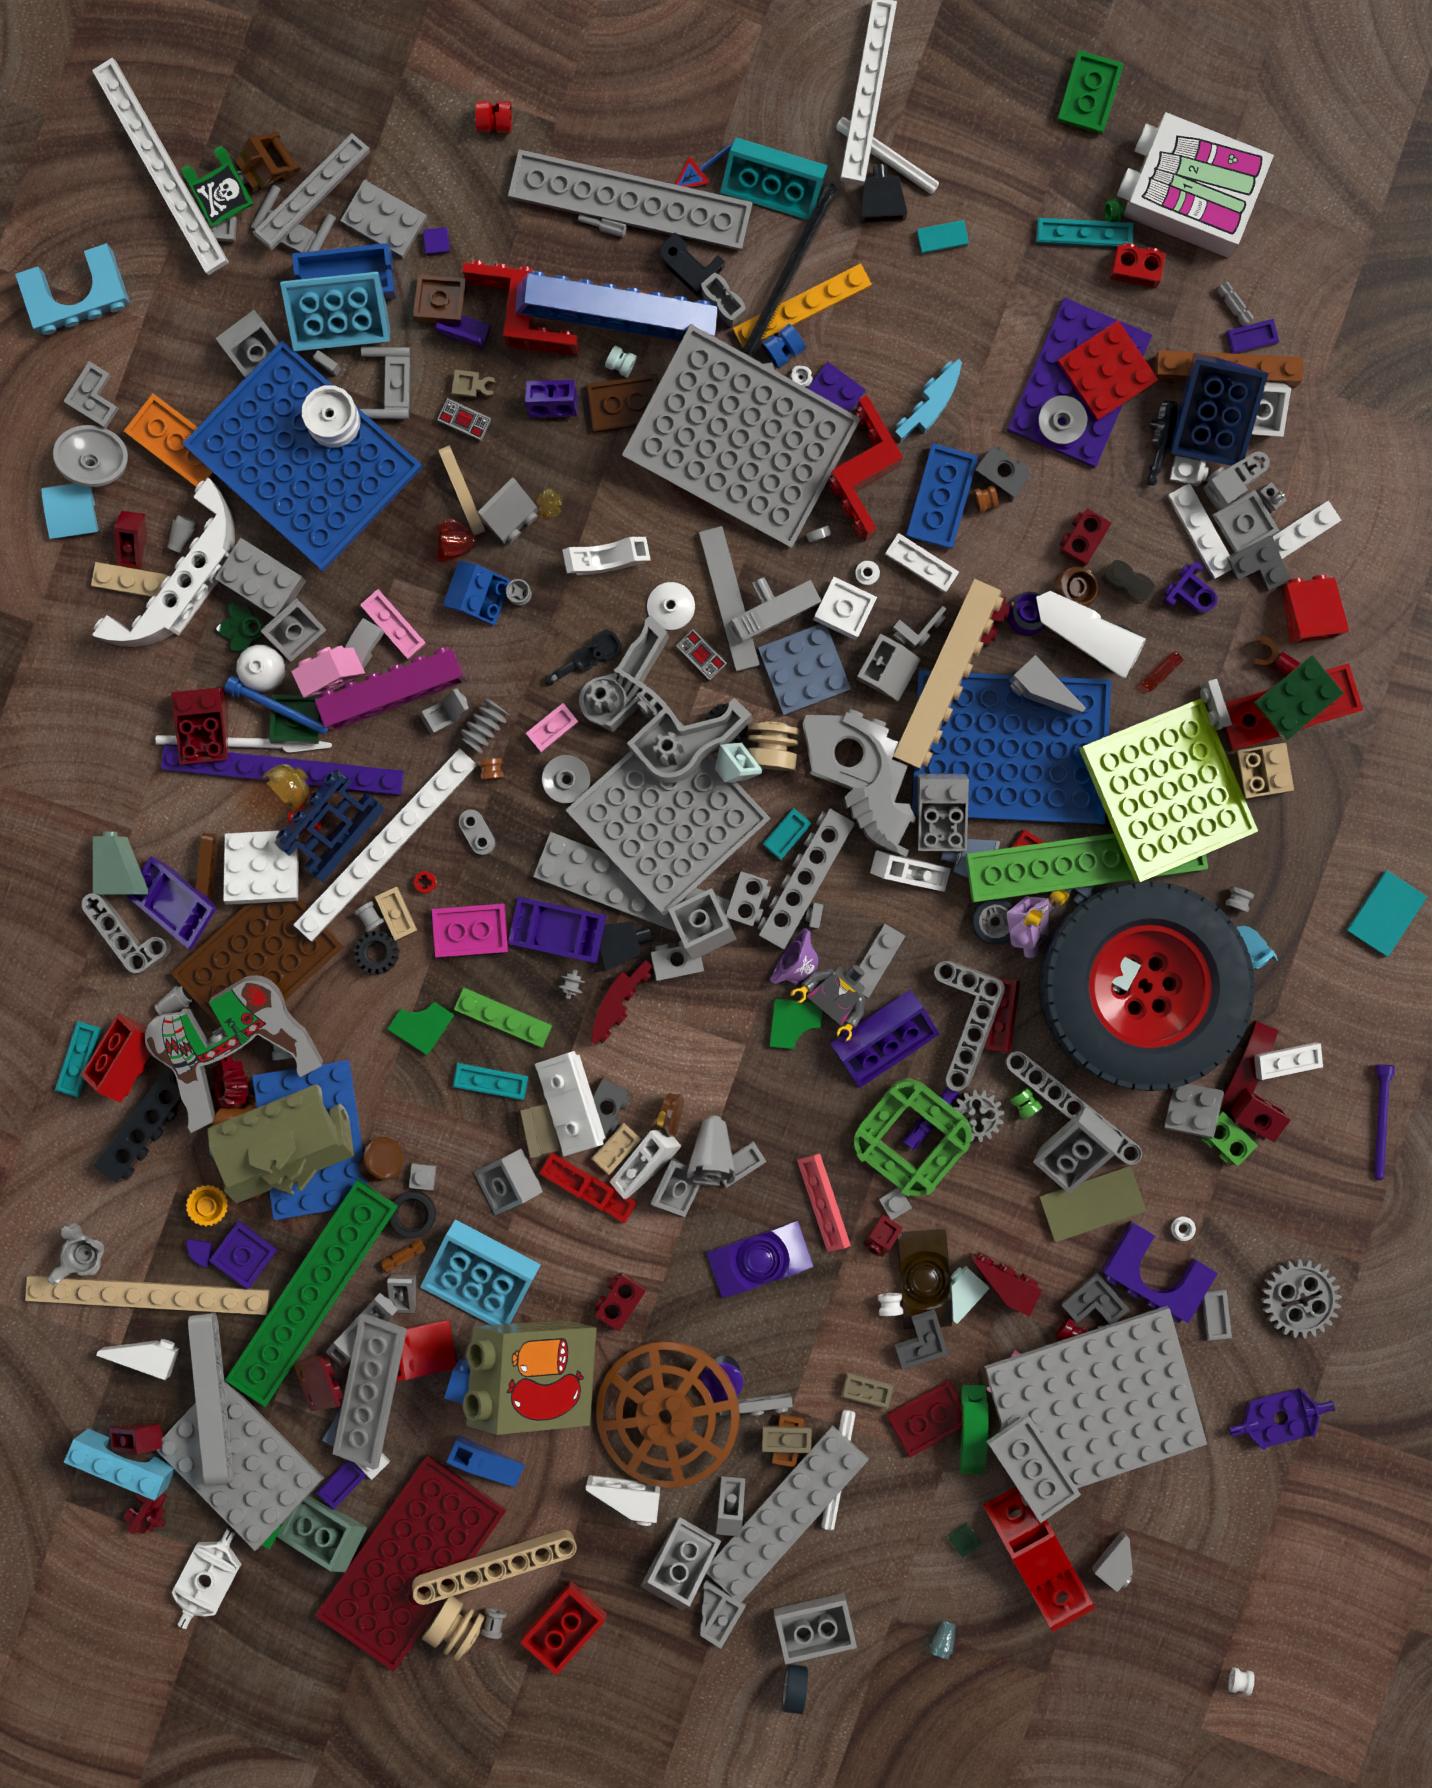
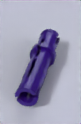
M947 1086L939 1097L951 1105L960 1094ZM924 1117L920 1120L917 1119L912 1131L903 1139V1142L914 1151L926 1135L932 1133L931 1129L934 1127Z

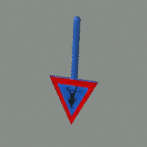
M734 141L700 168L689 156L675 185L692 188L710 184L711 182L702 171L730 151Z

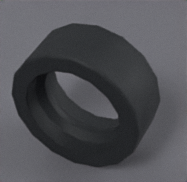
M409 1191L401 1194L393 1201L398 1205V1208L390 1218V1224L396 1233L403 1237L416 1238L423 1236L432 1228L436 1220V1208L428 1195L420 1191ZM409 1200L419 1201L424 1205L427 1212L424 1224L415 1229L405 1227L400 1222L398 1216L401 1205Z

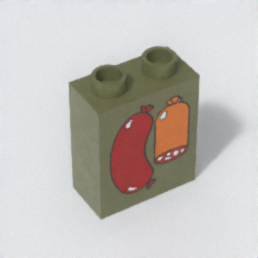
M567 1320L473 1326L472 1342L468 1345L466 1353L467 1362L470 1367L469 1392H467L463 1400V1411L467 1418L466 1426L495 1435L590 1426L596 1327Z

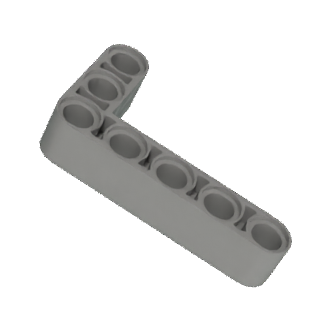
M944 961L935 967L934 973L937 980L976 996L946 1077L947 1086L953 1091H960L968 1087L972 1081L1005 987L998 978L954 961ZM945 965L950 966L953 971L949 979L942 975V968ZM967 974H971L975 978V984L972 987H968L964 983V977ZM990 982L995 983L998 987V992L995 996L987 992L986 988ZM981 1005H985L989 1009V1016L987 1018L980 1017L978 1013ZM972 1028H977L981 1032V1038L978 1041L970 1037ZM964 1050L971 1052L973 1056L971 1063H965L962 1060L961 1056ZM955 1073H960L964 1077L962 1086L954 1083L953 1077Z

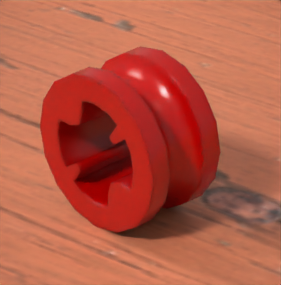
M426 871L418 873L414 879L416 889L422 893L432 892L437 884L436 877ZM427 875V878L432 880L431 886L428 885V889H424L423 885L419 884V880H423L422 876Z

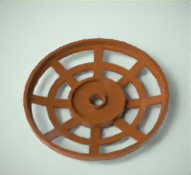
M657 1341L641 1345L629 1351L609 1370L598 1394L596 1418L601 1441L608 1454L622 1470L640 1482L652 1486L676 1488L695 1484L707 1478L725 1461L738 1435L740 1409L735 1388L728 1374L710 1355L682 1342ZM659 1350L679 1351L691 1355L698 1360L690 1371L677 1366L661 1365ZM649 1352L651 1367L638 1372L628 1382L617 1374L619 1369L628 1361ZM705 1366L710 1368L720 1380L728 1400L713 1402L708 1389L697 1378ZM662 1373L675 1374L683 1377L684 1380L678 1389L664 1386ZM652 1375L654 1389L645 1396L633 1388L641 1379ZM610 1382H612L621 1390L616 1404V1420L603 1421V1401ZM692 1385L701 1393L706 1405L693 1407L691 1400L686 1395ZM628 1396L638 1404L636 1417L623 1419V1406ZM730 1410V1432L727 1442L722 1449L710 1441L715 1430L716 1413ZM660 1411H669L672 1416L671 1422H663L659 1416ZM708 1415V1426L703 1438L692 1431L695 1417ZM638 1427L645 1439L639 1448L635 1447L629 1439L626 1428ZM618 1430L623 1443L634 1454L628 1465L621 1461L614 1452L605 1431ZM685 1438L698 1446L690 1454L678 1458L676 1445ZM655 1444L666 1447L669 1460L655 1459L646 1454L651 1446ZM704 1450L717 1457L713 1464L703 1472L684 1479L681 1466L696 1459ZM644 1461L656 1467L671 1468L674 1481L654 1480L642 1476L635 1471L640 1463Z

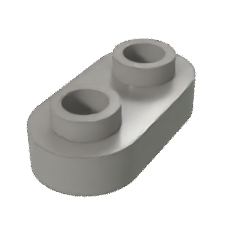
M475 810L464 811L460 815L459 826L470 846L480 855L491 853L495 848V838L482 815ZM469 817L475 819L473 826L467 825L466 821ZM481 838L487 840L485 847H480L478 844Z

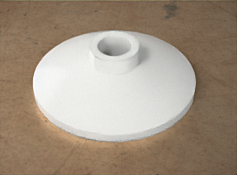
M667 582L657 586L651 592L647 602V611L649 616L651 615L665 630H677L687 625L692 619L695 611V601L691 592L685 586L675 582ZM668 601H674L676 606L673 609H668L666 604Z

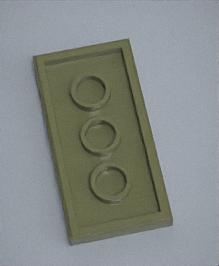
M1131 1165L1087 1179L1070 1194L1063 1188L1039 1196L1055 1243L1147 1212Z

